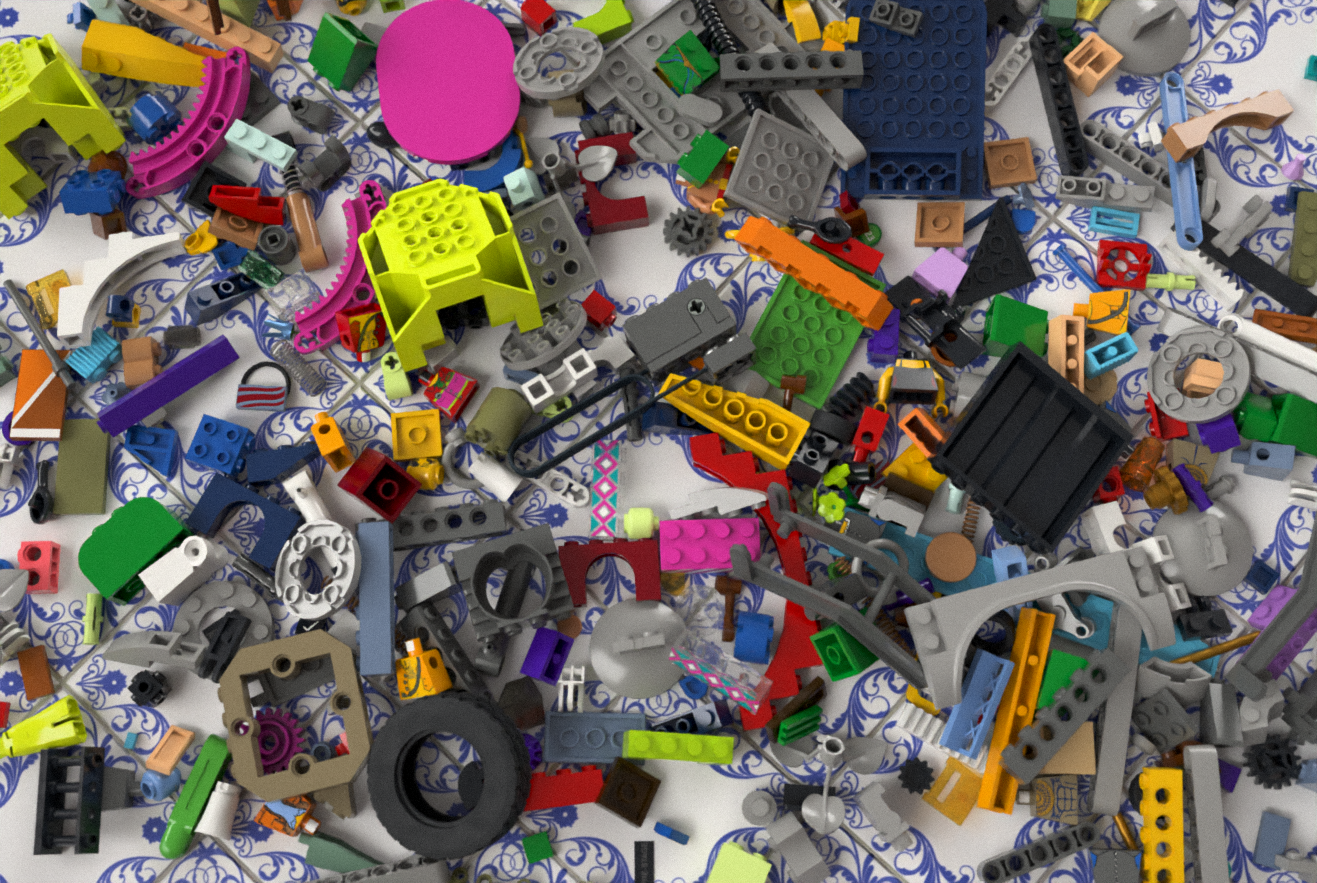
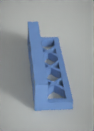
M977 648L961 687L962 703L954 705L940 739V745L974 760L977 759L1015 663ZM1000 664L1004 665L1003 669L1001 671V674L997 677L998 669L1000 667ZM992 690L991 699L987 701L988 694ZM983 714L982 721L978 725L977 721L979 719V716ZM973 738V743L970 748V751H967L966 749L969 744V741Z

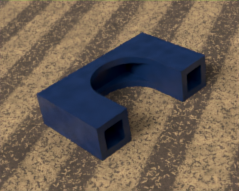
M216 472L185 523L214 539L231 511L243 505L259 507L264 515L265 526L261 537L248 558L275 572L278 557L287 540L291 541L299 532L297 529L306 522L300 517L301 512L291 506H288L287 509L279 506L281 501L270 495H267L266 498L258 495L260 490L250 484H246L245 487L238 484L239 479L235 476L228 474L223 476Z

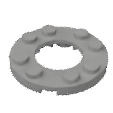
M579 27L556 28L551 30L552 34H546L542 38L538 35L525 44L517 54L513 64V73L520 89L531 97L554 101L592 85L604 66L605 53L598 37L591 31ZM572 50L581 56L580 64L578 67H574V72L563 73L558 79L555 76L551 79L545 78L538 72L540 63L554 52Z
M1207 327L1186 329L1169 337L1166 343L1157 352L1155 351L1147 370L1148 389L1157 406L1171 418L1191 424L1212 422L1232 412L1245 397L1251 380L1249 359L1242 346L1225 332ZM1195 354H1208L1217 358L1222 364L1224 375L1221 385L1210 396L1200 399L1189 398L1181 394L1174 382L1175 370L1180 362Z
M324 519L308 522L298 528L299 532L291 541L287 540L276 564L275 586L278 598L283 600L286 605L285 609L289 613L306 620L314 621L328 618L344 607L358 586L361 572L362 556L358 542L352 532L339 523ZM327 546L335 553L337 558L335 559L337 562L336 576H333L334 581L332 584L327 585L322 593L310 594L304 588L301 580V570L304 561L316 548Z
M234 581L213 582L193 592L181 605L173 626V632L181 633L182 641L203 645L199 630L205 616L212 610L223 606L237 609L252 622L247 630L244 642L238 648L234 657L242 648L273 641L275 633L274 619L266 600L249 586ZM203 660L200 662L196 670L190 668L188 669L194 674L198 675V670L201 667V663L203 662Z

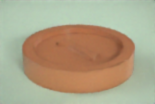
M571 614V618L557 623V630L575 639L582 631V623L577 616Z

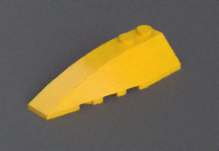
M92 19L82 44V70L136 80L197 88L205 85L201 78L206 76L202 72V69L206 68L202 60L206 59V57L191 53L179 45H173L165 41L166 39L153 36L139 27Z
M670 373L658 395L687 377ZM692 380L663 397V399L715 433L718 432L719 436L745 451H752L754 456L780 470L786 469L811 424L767 399H757L746 396L747 394L728 391L723 389V387L706 385L697 380Z

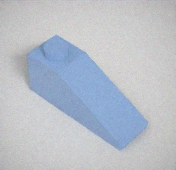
M1016 545L991 551L997 583L1028 575L1026 556ZM1032 601L1004 609L1013 618L1016 628L1021 607L1033 608Z

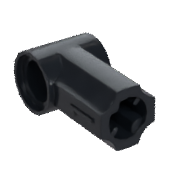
M841 459L829 461L827 473L835 466L848 464L850 473L845 477L847 487L848 485L873 484L876 481L877 473L875 464L872 461L849 463ZM837 484L826 486L831 490L843 491Z

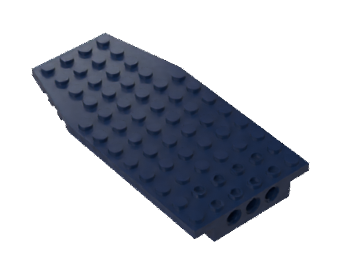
M849 0L845 13V23L849 24L847 19L850 17L860 18L857 42L853 44L845 42L844 50L861 51L864 75L861 88L843 89L842 122L863 145L867 157L847 171L841 168L840 194L848 191L854 199L981 201L983 189L987 10L984 0H889L899 3L900 7L923 13L924 17L915 38L870 22L869 17L876 0Z

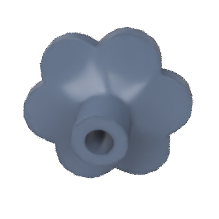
M1023 182L1018 186L1019 195L1014 196L1012 199L1015 205L1022 203L1030 211L1035 206L1032 199L1033 195L1026 183Z
M124 382L110 383L106 386V392L102 395V401L109 406L130 393L131 390L128 389Z

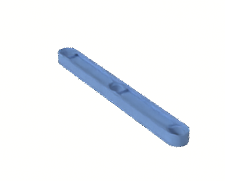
M1175 72L1166 73L1159 83L1165 135L1167 133L1166 130L1174 123L1179 122L1181 124L1189 120L1184 81ZM1167 80L1174 82L1176 87L1170 86ZM1167 151L1177 242L1182 249L1193 251L1203 240L1194 159L1191 157L1185 160L1186 163H1175ZM1185 234L1191 235L1195 239V243L1189 242L1185 238Z

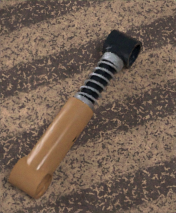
M290 131L271 136L296 149ZM294 159L286 172L280 170V174L282 175L283 185L287 192L285 201L298 243L299 257L304 271L309 273L329 267V262L321 243L309 196L303 191L302 182L299 181L300 176L297 175L299 171L296 170L297 165L294 164L296 161Z

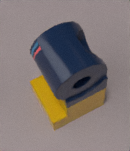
M109 295L105 315L112 318V325L114 327L138 328L141 308L126 296Z

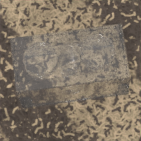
M304 268L263 293L278 318L284 322L294 320L295 311L302 312L305 306L309 309L313 308L311 302L319 303L320 299L318 296L321 295Z

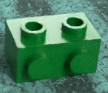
M708 130L702 136L700 134L695 136L690 143L693 147L690 153L684 152L676 163L680 166L676 173L698 189L704 184L729 148L727 144Z
M1247 392L1241 403L1232 411L1238 435L1248 440L1269 441L1278 422L1271 398Z

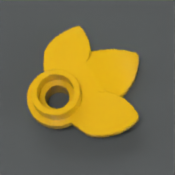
M209 220L202 223L195 233L186 239L184 247L190 255L207 253L217 246L220 238L208 233L211 225Z

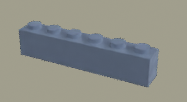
M389 521L358 523L359 530L355 531V538L360 548L362 560L358 586L355 590L356 595H359V605H356L355 614L356 620H360V630L356 631V644L360 646V656L356 657V669L360 671V675L363 677L395 676L393 525Z

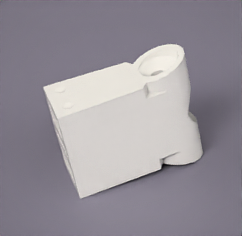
M190 536L183 541L179 548L175 547L141 572L139 577L159 603L179 606L212 577V573L222 569L227 564L229 553L227 548L221 544L197 536Z

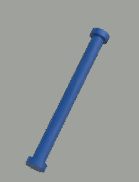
M1061 244L1052 252L1055 257L1059 256L1092 293L1105 292L1065 250L1066 246L1064 244ZM1128 317L1127 330L1131 336L1141 326L1138 323L1135 324Z

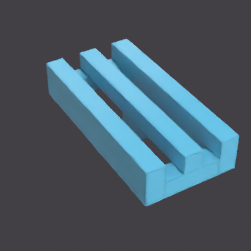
M1098 206L1091 208L1088 231L1135 239L1137 236L1140 214ZM1097 215L1133 221V224L1115 219L1099 218Z

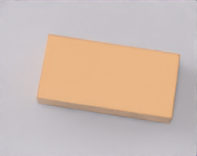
M171 725L147 759L146 768L170 776L194 741L195 733Z

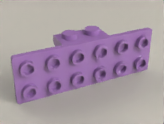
M1277 584L1248 618L1247 621L1251 627L1260 629L1263 632L1299 587L1295 590ZM1317 608L1266 667L1272 673L1271 679L1277 681L1316 633Z

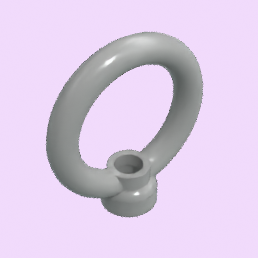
M461 427L456 428L445 436L448 444L442 454L444 473L458 487L464 489L481 488L485 485L477 479H464L457 475L452 467L451 460L455 449L469 442L464 437L466 433ZM497 455L494 459L500 463V455Z
M875 539L866 543V545L875 549H887L893 552L897 557L898 565L908 573V558L899 544L889 539ZM854 557L851 573H856L867 596L875 598L882 585H879L877 588L868 585L862 576L864 560ZM893 586L883 605L897 601L896 591L899 590L898 587Z

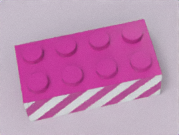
M759 518L660 521L661 575L732 573L733 567L729 550L733 544L746 545L751 554L752 561H759L761 558Z

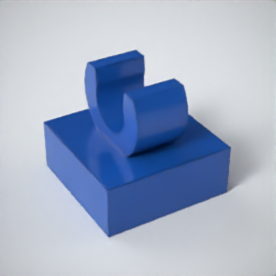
M81 2L73 4V13L67 14V24L73 23L75 29H82L85 32L88 31L92 19H96L94 11Z

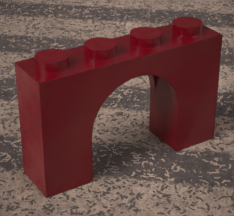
M633 132L578 141L579 149L574 150L576 163L580 164L578 156L584 149L598 145L611 147L618 152L614 166L637 163V154L629 146L630 140L634 138ZM578 171L580 185H585L586 192H582L584 206H589L590 213L586 214L588 228L593 227L594 235L649 226L645 195L620 200L609 199L598 191L595 186L596 182L586 180L582 175V171Z
M627 538L613 539V543H603V540H590L589 544L579 545L578 541L564 542V546H558L559 559L574 608L587 607V573L596 561L605 557H617L630 565L635 575L636 602L655 600L661 603L658 540L641 538L638 541L628 542Z

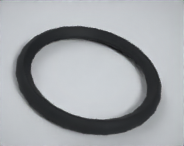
M260 362L253 365L246 371L241 380V384L246 385V381L253 371L268 366L278 369L284 375L286 387L288 388L287 397L291 389V380L288 372L281 365L274 362Z

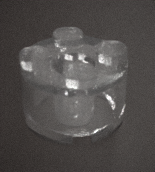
M706 585L689 586L677 598L675 604L676 621L680 628L689 636L694 638L708 637L714 634L723 622L725 616L724 600L713 587ZM696 606L698 608H705L704 616L700 614L696 616L694 614Z

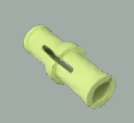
M1167 272V274L1148 273L1146 276V288H1163L1166 291H1172L1173 289L1194 290L1196 281L1192 280L1196 278L1195 275H1174L1173 272Z
M90 593L86 594V613L82 618V622H85L82 644L99 645L100 623L103 622V617L101 616L103 595Z

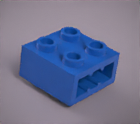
M102 169L97 172H88L87 170L75 171L59 191L65 214L74 213L80 216L95 212L100 215L111 213L124 193H126V182L122 179L120 171H111L110 169Z
M203 414L185 459L202 468L238 478L239 473L241 474L245 469L246 454L255 445V434L248 428Z

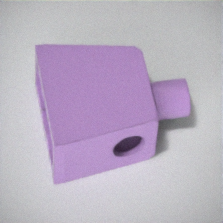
M941 247L914 270L911 278L936 298L939 290L943 289L948 294L946 300L948 304L968 269V266L962 262L968 253L963 247H955L951 253Z

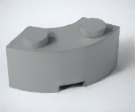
M746 369L720 384L719 387L736 393L737 391L747 394L746 396L759 399L764 397L770 383L756 371ZM706 373L697 377L703 384L713 386Z
M1154 656L1139 666L1136 675L1135 691L1140 693L1145 699H1148L1166 688L1179 704L1190 705L1204 699L1212 675L1192 662L1173 664Z
M1275 679L1264 683L1267 686L1266 696L1260 701L1253 702L1246 696L1244 697L1239 710L1243 736V746L1241 747L1265 743L1268 724L1273 719L1281 717L1284 697Z
M792 811L766 827L770 835L767 842L774 853L779 851L788 864L790 870L787 873L793 883H819L831 875L824 859Z

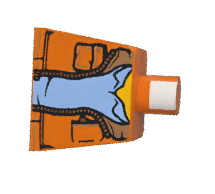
M307 795L275 803L265 802L254 819L258 824L291 837L298 836L302 829L314 835L322 824L320 820L311 815L317 804Z

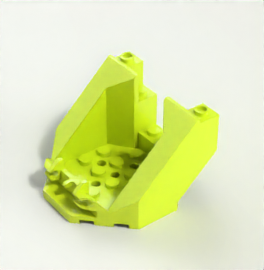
M51 33L44 34L41 40H37L34 36L21 39L20 44L9 41L0 46V211L8 220L13 216L21 215L28 207L27 200L47 187L43 179L8 141H15L23 131L36 127L43 118L68 146L73 145L85 160H88L92 155L101 150H104L106 154L110 151L118 150L126 141L125 134L81 70Z
M444 179L433 180L393 193L387 208L379 211L371 221L372 227L366 234L362 233L357 239L404 373L428 365L423 351L446 344L436 312L438 309L482 295L492 328L514 320L518 325L520 333L544 326L537 297L514 233L513 225L499 193L491 191L489 194L478 191V188L460 184L458 187L449 184V181Z

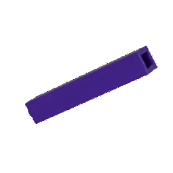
M221 335L99 411L97 415L100 420L97 421V424L104 434L109 432L114 438L240 357L228 339Z

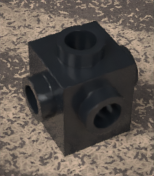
M149 670L137 673L131 680L132 684L127 688L133 694L131 699L137 705L152 708L160 705L173 690L166 683L168 680L162 673Z

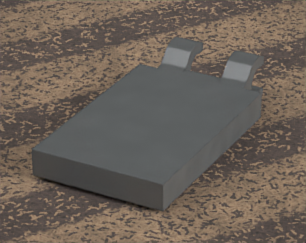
M331 657L301 664L300 673L291 680L277 677L272 672L248 677V684L259 679L264 691L250 698L251 704L255 708L270 701L272 707H276L335 680ZM289 659L282 662V672H286L289 670Z

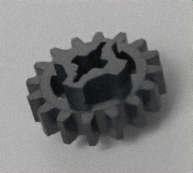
M1267 733L1265 743L1246 746L1250 751L1249 753H1242V756L1247 758L1248 762L1243 763L1242 766L1249 767L1250 769L1246 774L1247 777H1256L1254 780L1255 785L1263 783L1264 789H1271L1273 786L1274 790H1280L1282 785L1285 787L1292 785L1289 779L1297 780L1299 778L1294 772L1295 770L1302 769L1301 766L1296 764V761L1302 758L1301 756L1294 755L1297 746H1288L1289 738L1280 740V734H1272L1270 736ZM1267 744L1274 745V747H1271L1269 750L1267 748H1263V746ZM1274 773L1281 775L1277 779L1269 778L1270 776H1273Z

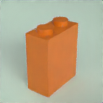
M915 408L897 424L927 458L946 433L924 408Z

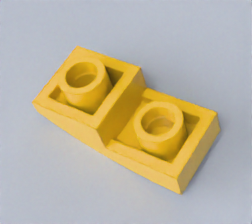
M783 0L788 23L793 22L797 43L820 39V30L808 1Z
M848 18L847 22L849 24H846L845 21H832L824 28L823 40L825 41L826 38H829L843 45L845 42H849V44L857 42L860 18Z

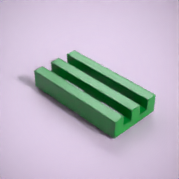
M814 705L782 720L777 742L784 747L819 730L820 725L817 723L821 721L819 715L822 714L823 709L818 705Z

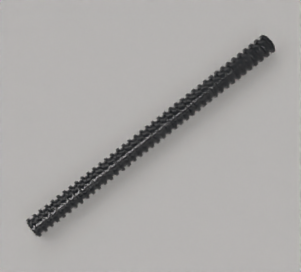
M690 0L706 32H708V36L711 38V42L714 44L718 55L728 53L740 54V50L737 48V44L734 42L713 0ZM761 91L739 92V97L742 98L746 110H749V116L753 117L754 111L758 108L771 114L767 103L764 102V97L761 96Z

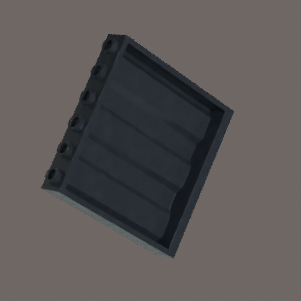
M1019 341L1008 348L926 460L932 464L931 467L936 472L944 474L951 479V484L955 488L964 490L969 494L973 503L986 508L994 520L1000 523L1003 522L1009 527V532L1013 536L1022 538L1027 542L1031 551L1042 555L1053 553L1134 436L1025 344Z

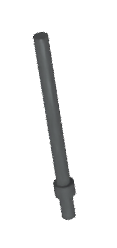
M10 279L4 281V287L52 363V370L57 377L62 379L67 389L75 388L76 383L69 373L70 368L64 360L60 359L15 284Z

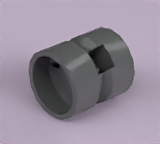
M271 225L265 227L259 233L258 245L270 262L281 266L290 263L294 259L296 246L284 228Z

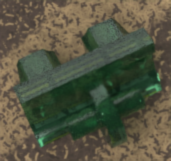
M251 249L247 251L245 259L237 267L250 279L271 293L279 286L285 274Z

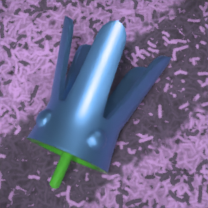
M268 313L270 317L280 322L265 320L264 324L281 331V333H263L262 337H274L291 341L293 333L299 334V332L294 331L295 323L284 322Z

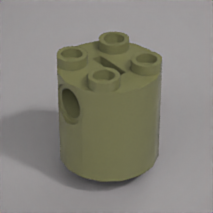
M494 387L466 427L467 432L464 437L469 442L484 448V453L489 457L496 458L497 455H507L511 443L518 438L532 416V409L525 401L524 396L517 390Z

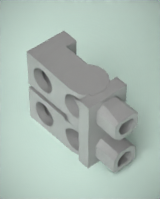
M866 485L858 504L870 509L868 515L876 518V515H878L884 521L893 520L906 526L905 534L915 537L924 518L926 506L895 492H887L888 488L883 485L880 486L879 490Z
M872 782L852 798L877 831H880L877 834L880 840L890 843L896 851L902 852L914 843L906 833V830L910 827L906 821L901 820L896 812L890 810L880 796L886 792L879 782Z

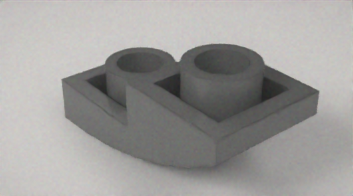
M876 0L869 21L886 29L915 38L924 15L922 12L900 7L897 2Z

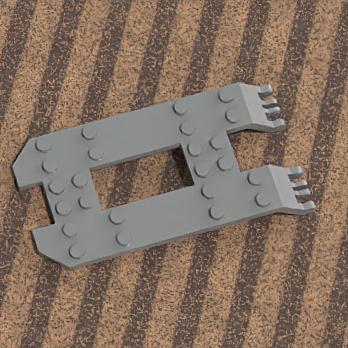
M672 0L604 51L605 62L600 74L593 81L592 85L584 88V99L598 113L617 101L644 129L630 140L629 146L645 162L676 164L684 152L690 153L693 148L690 143L697 134L702 136L708 130L713 135H716L747 111L742 98L739 97V92H720L718 73L692 94L715 102L722 108L720 123L710 127L684 118L677 111L679 98L654 73L659 69L654 62L676 40L689 30H692L697 38H700L706 32L690 0ZM713 0L731 36L746 51L744 54L753 53L768 43H773L783 53L798 51L820 52L825 43L822 38L824 28L834 20L845 21L846 12L841 8L849 3V0H808L815 15L821 38L814 41L797 43L793 22L788 23L786 21L782 24L759 0ZM761 91V96L765 97L771 91Z

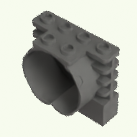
M549 523L451 552L478 642L483 641L484 644L498 641V636L508 634V637L516 636L523 633L522 629L532 626L533 629H538L546 626V621L557 619V622L567 620L575 612ZM520 562L532 563L541 571L546 583V593L542 604L535 612L526 617L508 618L500 615L491 607L487 598L486 587L490 575L497 569L512 570Z

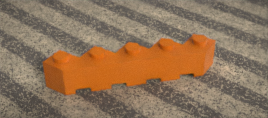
M749 216L734 239L747 253L763 257L775 271L790 275L804 289L821 294L832 307L849 312L862 326L879 331L894 308L887 300L888 296L885 293L868 286L859 280L855 274L846 272L832 263L825 255L816 253L802 244L795 236L788 235L775 227L765 217H760L759 219Z

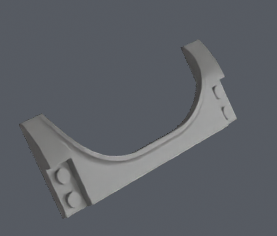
M1143 547L1112 552L941 597L931 602L904 609L935 709L939 710L962 703V670L966 652L973 636L989 617L1015 605L1066 592H1091L1108 597L1133 613L1141 623L1150 651L1175 645V631L1165 593H1159Z

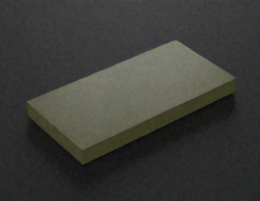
M66 419L64 422L62 441H59L53 509V514L56 516L105 515L111 434L109 432L104 434L97 424V421L100 419Z

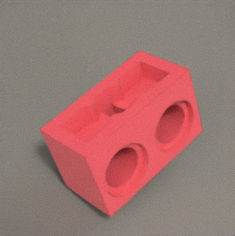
M53 541L21 542V549H19L17 555L18 562L20 563L19 569L29 571V582L25 594L58 593L60 544ZM41 550L40 558L35 561V554ZM39 575V582L33 585L34 577Z

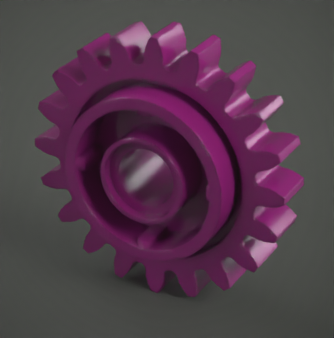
M267 707L265 715L261 710H256V720L259 721L261 726V732L257 738L264 776L266 772L267 775L275 772H282L284 768L288 770L290 760L297 753H304L306 751L299 747L300 743L307 741V739L299 737L305 729L296 728L300 720L293 719L290 721L292 713L287 712L283 715V709L277 708L275 713H273L272 708ZM241 725L240 728L244 730V733L241 734L243 736L248 733L249 725ZM273 736L275 746L273 749L268 750L265 746L266 740Z

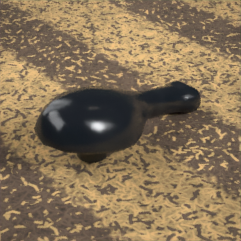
M384 122L371 123L367 128V137L374 145L383 149L400 147L389 134Z
M791 215L787 226L791 229L800 228L814 232L822 241L828 244H842L848 241L852 235L849 224L837 217H828L817 222H811Z
M47 460L36 464L38 486L28 502L31 520L34 524L39 525L45 524L50 519L54 508L53 498L48 488V469L50 463Z

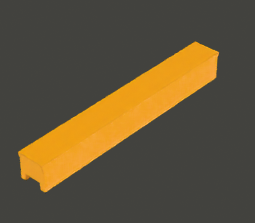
M1021 607L1009 660L1015 663L1000 700L977 802L978 808L1012 815L1019 783L998 762L1003 758L1000 755L1003 749L1010 743L1014 745L1020 739L1017 735L1027 724L1032 725L1056 616L1054 614L1041 612L1034 608ZM1027 745L1024 746V748H1023V750H1022V753H1023V756H1024V757H1025V752H1026Z

